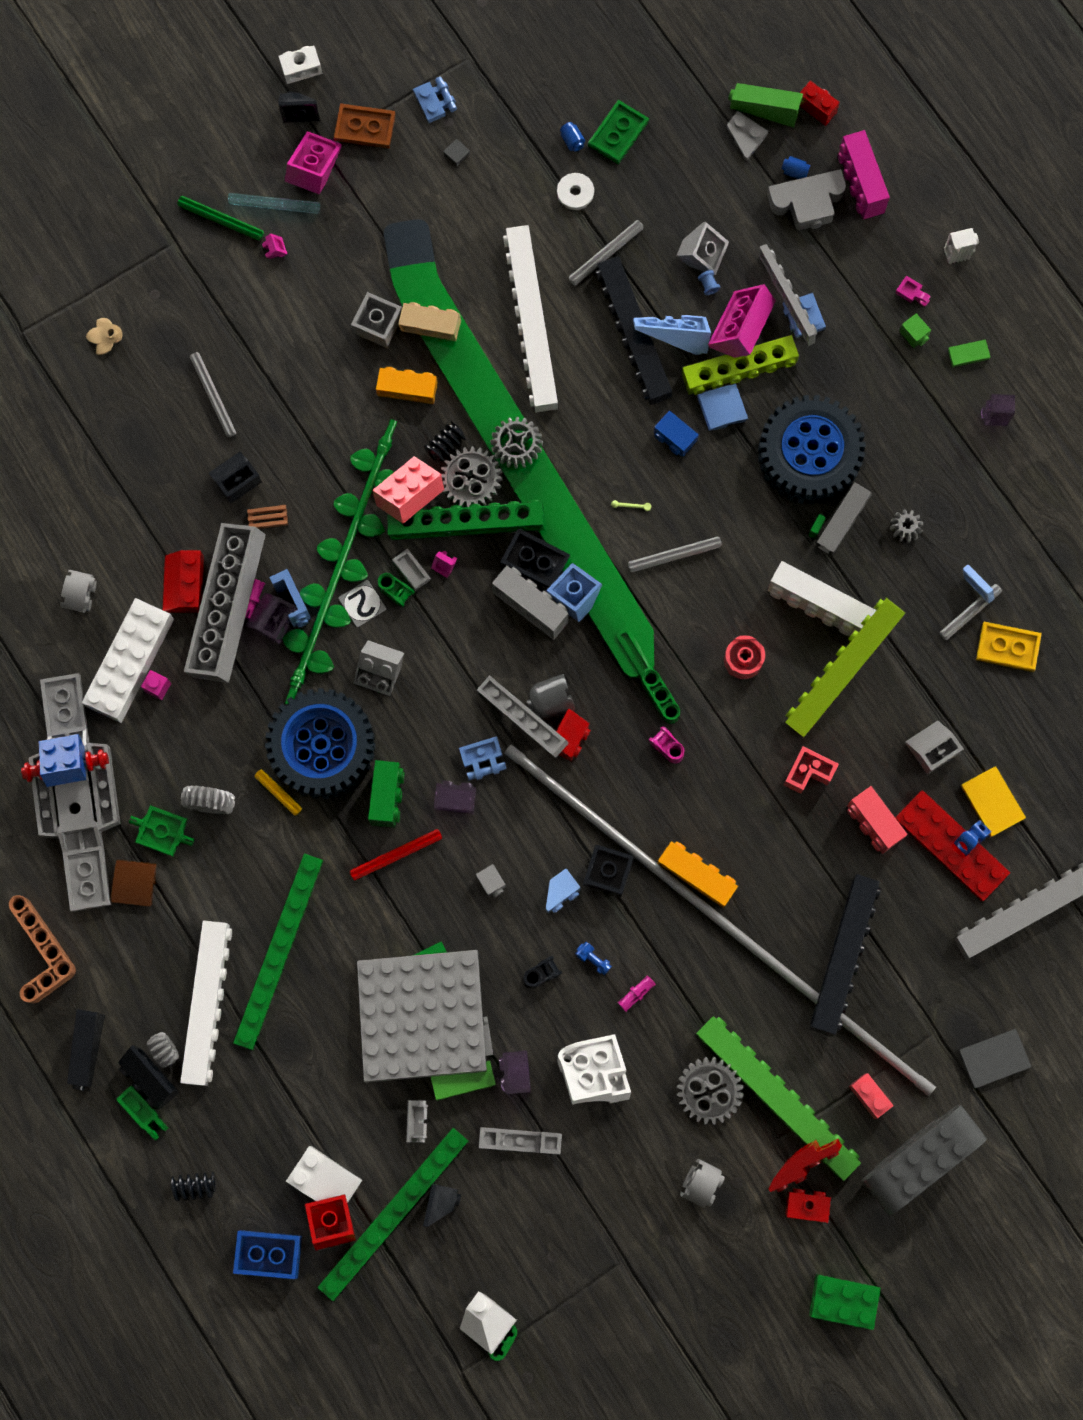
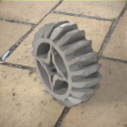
M509 417L507 424L502 421V427H495L497 432L492 433L494 439L490 441L491 445H493L491 449L495 453V458H500L501 464L507 461L508 468L512 464H514L515 469L518 468V464L525 468V462L532 464V458L538 459L537 453H541L542 449L540 446L543 445V441L540 440L542 434L538 433L539 428L537 426L533 427L532 421L527 424L526 418H523L522 422H520L519 417H516L515 421L512 422V419ZM515 430H519V431H523V432H521V433H516V432H514V431H515ZM507 434L509 441L505 443L506 446L502 448V439ZM532 438V445L526 451L524 445L528 442V439ZM517 452L520 455H511V453Z
M186 786L181 793V805L199 812L225 815L230 814L235 805V796L232 793L217 788Z

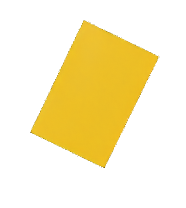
M983 622L976 660L1034 672L1042 633Z
M996 766L960 785L979 819L992 831L989 835L990 838L1026 818Z

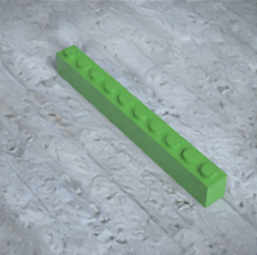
M713 1016L695 1035L720 1060H724L726 1066L731 1064L730 1070H737L735 1075L741 1077V1081L805 1145L817 1140L821 1147L839 1139L842 1144L839 1155L832 1159L826 1157L821 1159V1161L841 1181H845L861 1164L858 1160L860 1156L853 1149L848 1150L843 1145L845 1141L838 1134L833 1135L828 1130L830 1128L829 1125L822 1119L818 1120L814 1116V1110L809 1105L803 1106L798 1101L800 1099L799 1095L792 1089L789 1092L784 1087L786 1083L778 1075L774 1077L769 1072L771 1068L763 1060L759 1062L754 1057L756 1053L749 1046L745 1048L740 1043L742 1039L734 1031L730 1033L725 1028L727 1024L720 1017L716 1019Z

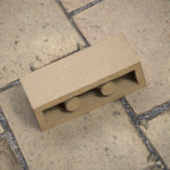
M410 302L409 304L403 303L398 325L400 330L404 332L456 341L461 318L459 313L452 309H446L445 311L439 310L435 306L423 307L418 303Z

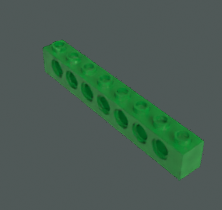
M529 500L527 503L511 501L500 505V503H489L488 506L471 504L469 507L453 505L445 509L438 506L432 507L430 510H423L422 508L408 519L413 520V523L408 527L387 513L388 536L391 540L516 532L518 528L523 531L545 530L544 507L542 502L538 500ZM522 512L529 513L526 518H519ZM502 514H509V517L506 520L500 519V516ZM483 515H490L487 521L480 520ZM464 516L471 517L468 522H461ZM444 518H451V521L448 524L442 523ZM432 519L429 525H423L424 520Z

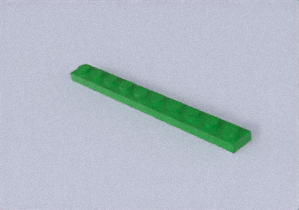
M305 853L303 855L234 1044L254 1050L322 867V859Z
M452 1128L317 1288L332 1301L337 1298L469 1142L455 1128Z

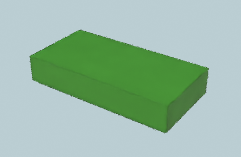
M986 340L948 348L952 367L990 359Z

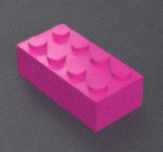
M865 130L843 136L837 156L839 163L844 166V177L846 180H849L851 185L850 193L856 199L858 214L862 215L863 220L884 214L890 196Z

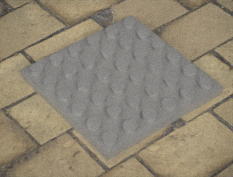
M478 950L357 961L365 1083L487 1072Z

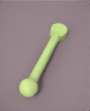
M616 500L611 502L613 508L619 506L641 508L645 511L651 510L650 503L640 505L618 503Z

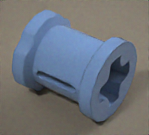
M713 270L705 271L698 276V280L704 286L705 295H711L720 290L721 287L716 283Z

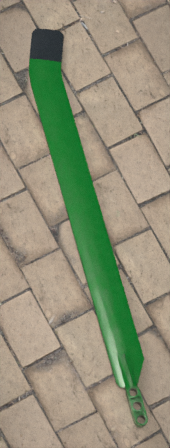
M420 219L389 224L384 229V238L393 287L402 307L403 303L415 302L423 307L435 306L439 310L445 311L446 309H452L460 315L461 323L456 341L420 335L489 451L495 457V453L491 449L493 445L490 442L494 439L492 433L497 432L495 427H502V421L507 424L509 417L512 419V422L515 421L516 417H519V421L522 422L524 417L441 283L437 274L428 224ZM515 430L514 432L521 433L523 431ZM507 434L502 439V448L506 446L505 443L509 441ZM532 438L528 439V442L524 445L526 451L532 445ZM540 446L542 449L541 453H537L538 459L532 458V464L525 462V468L521 464H518L517 469H515L514 464L508 468L507 461L501 464L500 458L495 459L500 464V469L521 503H527L529 500L542 502L545 530H538L545 542L570 554L562 571L564 572L573 563L602 584L595 603L588 612L589 616L624 674L630 678L639 677L643 688L662 719L668 724L676 723L680 716V708L659 673L654 670V630L542 446ZM517 452L511 453V455H520ZM652 676L656 679V682L648 684L645 679ZM658 693H663L666 695V699L659 701L655 696ZM672 709L676 712V716L668 717L665 712Z

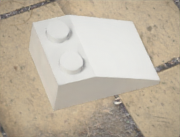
M309 1146L286 1182L315 1201L345 1194L348 1203L362 1180L314 1147Z

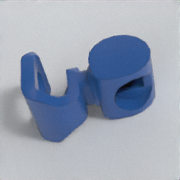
M980 820L968 831L963 832L954 844L967 856L977 843L983 842L992 831ZM960 842L967 846V850L961 847Z

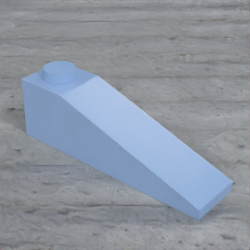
M681 315V319H673L672 316H666L664 320H659L656 317L633 318L635 330L695 355L707 354L711 331L706 317Z

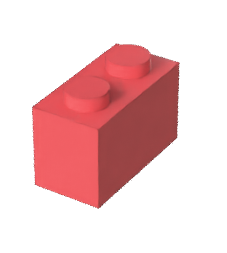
M868 1073L862 1075L849 1086L874 1119H878L894 1106Z

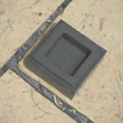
M457 139L444 150V155L456 166L470 154V150Z

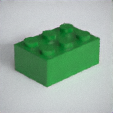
M375 760L368 818L372 826L395 828L396 823L400 821L398 803H402L403 795L400 783L404 784L405 772H403L399 762Z
M816 1274L809 1316L874 1330L881 1288Z

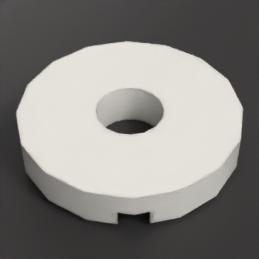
M567 174L558 183L557 196L559 202L570 210L584 209L593 200V183L583 174ZM573 188H577L581 192L579 195H573L570 191Z

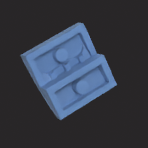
M736 384L716 388L697 395L709 431L726 428L730 424L745 422L748 419Z

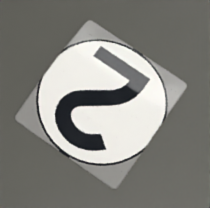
M368 580L339 597L340 602L356 627L361 626L386 610L385 605Z

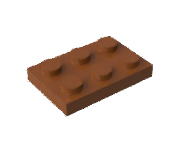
M340 103L334 140L390 149L396 112Z

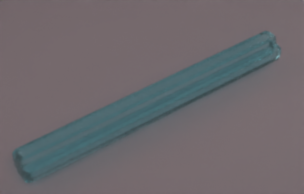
M236 193L228 194V203L232 205L316 214L320 212L319 202Z

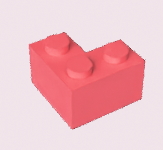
M803 746L784 786L801 794L810 777L828 786L839 764Z

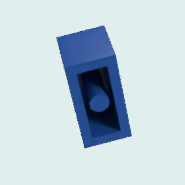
M670 410L654 427L655 438L661 443L665 442L670 446L669 449L674 454H679L682 457L698 441L699 434Z

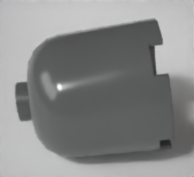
M564 674L541 681L531 687L529 692L530 699L527 700L529 709L531 711L534 710L541 719H550L566 714L568 709L576 710L572 696H567L565 690L568 689V684Z

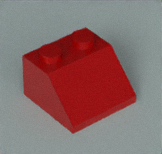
M570 709L567 710L556 732L569 742L559 755L572 761L573 757L577 758L582 749L580 744L582 740H587L591 730L588 729L589 723Z
M345 1194L305 1204L315 1250L356 1240Z

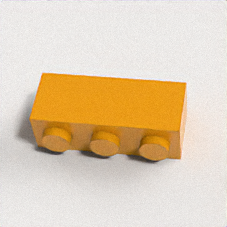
M393 367L380 368L376 386L377 396L434 404L438 383L437 376L428 372L418 374L412 370L398 371Z

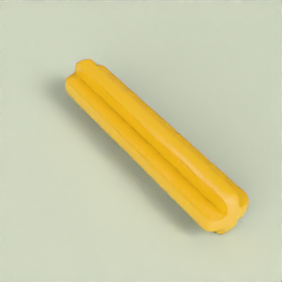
M262 769L255 774V778L293 815L296 816L302 810L301 806Z

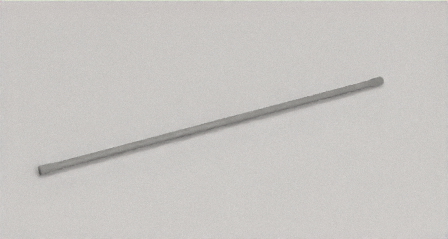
M511 744L504 753L516 764L521 765L815 1004L817 1003L819 993L537 767L516 747ZM841 1014L840 1021H842L843 1027L907 1077L923 1093L930 1096L936 1088L931 1082L915 1072L845 1014Z

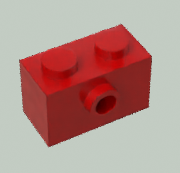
M809 81L800 92L803 94L800 107L826 126L837 113L840 102L833 98L827 90L821 89L812 81Z
M793 1188V1192L787 1193L785 1217L828 1223L831 1197H826L825 1192L814 1191L813 1195L805 1194V1190Z

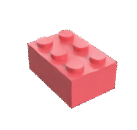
M414 456L374 488L373 494L376 506L403 524L444 491V485L439 472Z
M872 786L853 798L847 805L849 808L847 810L848 814L852 819L858 820L861 824L859 826L860 830L864 835H869L872 839V846L876 851H881L882 854L908 835Z

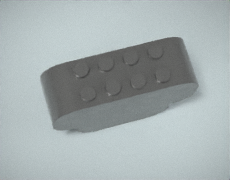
M959 1104L940 1118L926 1125L875 1166L874 1170L862 1179V1183L888 1216L892 1215L979 1148L987 1140V1137L962 1105Z

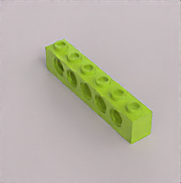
M790 335L756 345L748 356L734 358L726 354L683 367L682 377L688 395L693 393L698 395L710 388H720L723 384L738 383L743 378H755L763 372L772 373L783 366L785 368L792 367L797 363L799 354L793 337ZM778 353L782 357L774 358L772 354ZM761 359L763 363L757 364L754 360ZM743 364L745 369H738L736 365ZM718 370H726L727 374L721 375L718 373ZM707 375L709 379L702 380L700 376Z

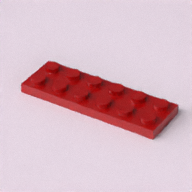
M923 790L895 817L907 832L982 902L1010 874L979 843L966 856L954 844L957 838L966 830ZM960 842L961 847L967 850V846Z

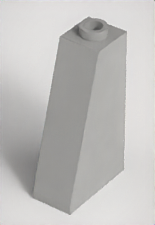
M856 482L853 484L817 541L820 544L819 548L828 554L830 551L835 553L872 496V492Z

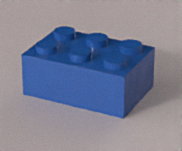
M238 1231L233 1274L297 1279L302 1236Z

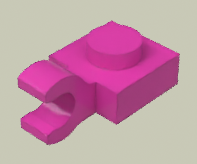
M908 276L904 278L895 293L910 303L916 299L923 307H926L931 297L921 291V284Z

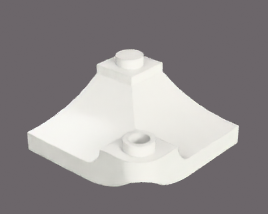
M615 1034L577 1042L564 1047L559 1052L557 1062L560 1072L563 1073L572 1104L592 1101H609V1103H614L630 1098L631 1090L625 1074L626 1068ZM569 1059L571 1062L567 1063L564 1060Z

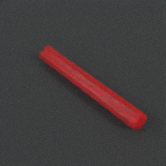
M438 829L429 832L350 870V875L353 880L364 877L441 840V833Z

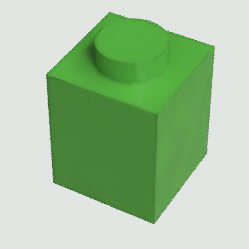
M916 313L901 325L899 332L915 348L917 345H924L929 340L928 336L931 329Z

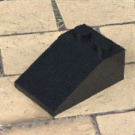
M518 528L500 562V567L503 569L506 566L511 569L514 567L522 574V578L530 579L534 583L549 588L559 578L570 554Z

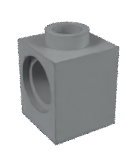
M493 864L476 874L488 897L492 895L497 897L504 892L503 888L506 885Z

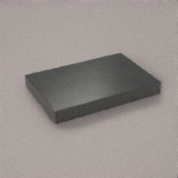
M1016 1029L958 1050L974 1089L1031 1067Z

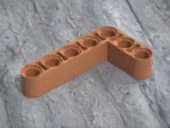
M16 895L10 899L9 908L49 965L48 969L25 984L20 990L21 999L34 1004L70 980L75 975L76 968L32 903L27 898ZM23 900L24 907L21 910H17L16 904ZM34 916L35 923L32 926H28L27 920ZM45 932L46 940L40 943L38 937L41 933ZM57 949V956L51 959L49 956L50 951ZM68 965V973L62 975L60 972L61 967ZM47 977L52 979L49 987L44 986V980ZM30 989L35 990V996L32 999L27 997Z

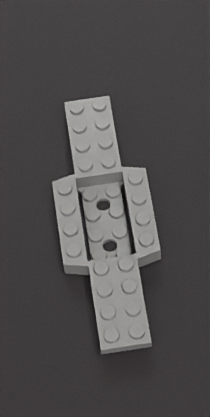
M77 673L41 679L47 740L79 734L85 747V752L89 751L94 755L98 753L99 749H103L104 753L107 752L109 764H106V769L95 766L93 771H91L97 822L94 821L87 766L86 780L46 787L43 780H40L39 777H34L32 789L38 835L43 838H57L60 840L71 912L110 906L111 898L102 832L121 824L111 749L107 744L89 742L85 705L82 703L84 697L81 675ZM39 753L29 757V764L31 766L36 765L37 761L40 760ZM73 803H78L81 807L77 814L70 812V806Z

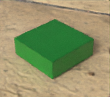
M819 514L808 536L813 539L817 537L825 522L824 516Z

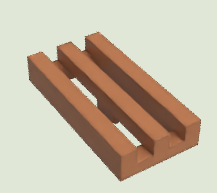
M286 505L247 510L249 526L261 529L288 525ZM281 511H283V513L253 516V515H256V514H265V513H273V512H281ZM275 518H283V519H284V520H280V521H272V522H263V523H255V524H253V521H259V520H269V519H275Z

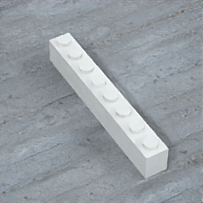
M203 921L180 1082L183 1084L208 1086V1082L212 1081L213 1070H210L211 1062H214L216 1055L213 1044L218 1039L216 1022L220 1021L221 1009L218 1008L219 1001H222L224 996V989H221L222 980L225 981L227 974L224 964L225 960L228 961L229 958L227 942L232 937V929L229 928L230 925L227 923Z

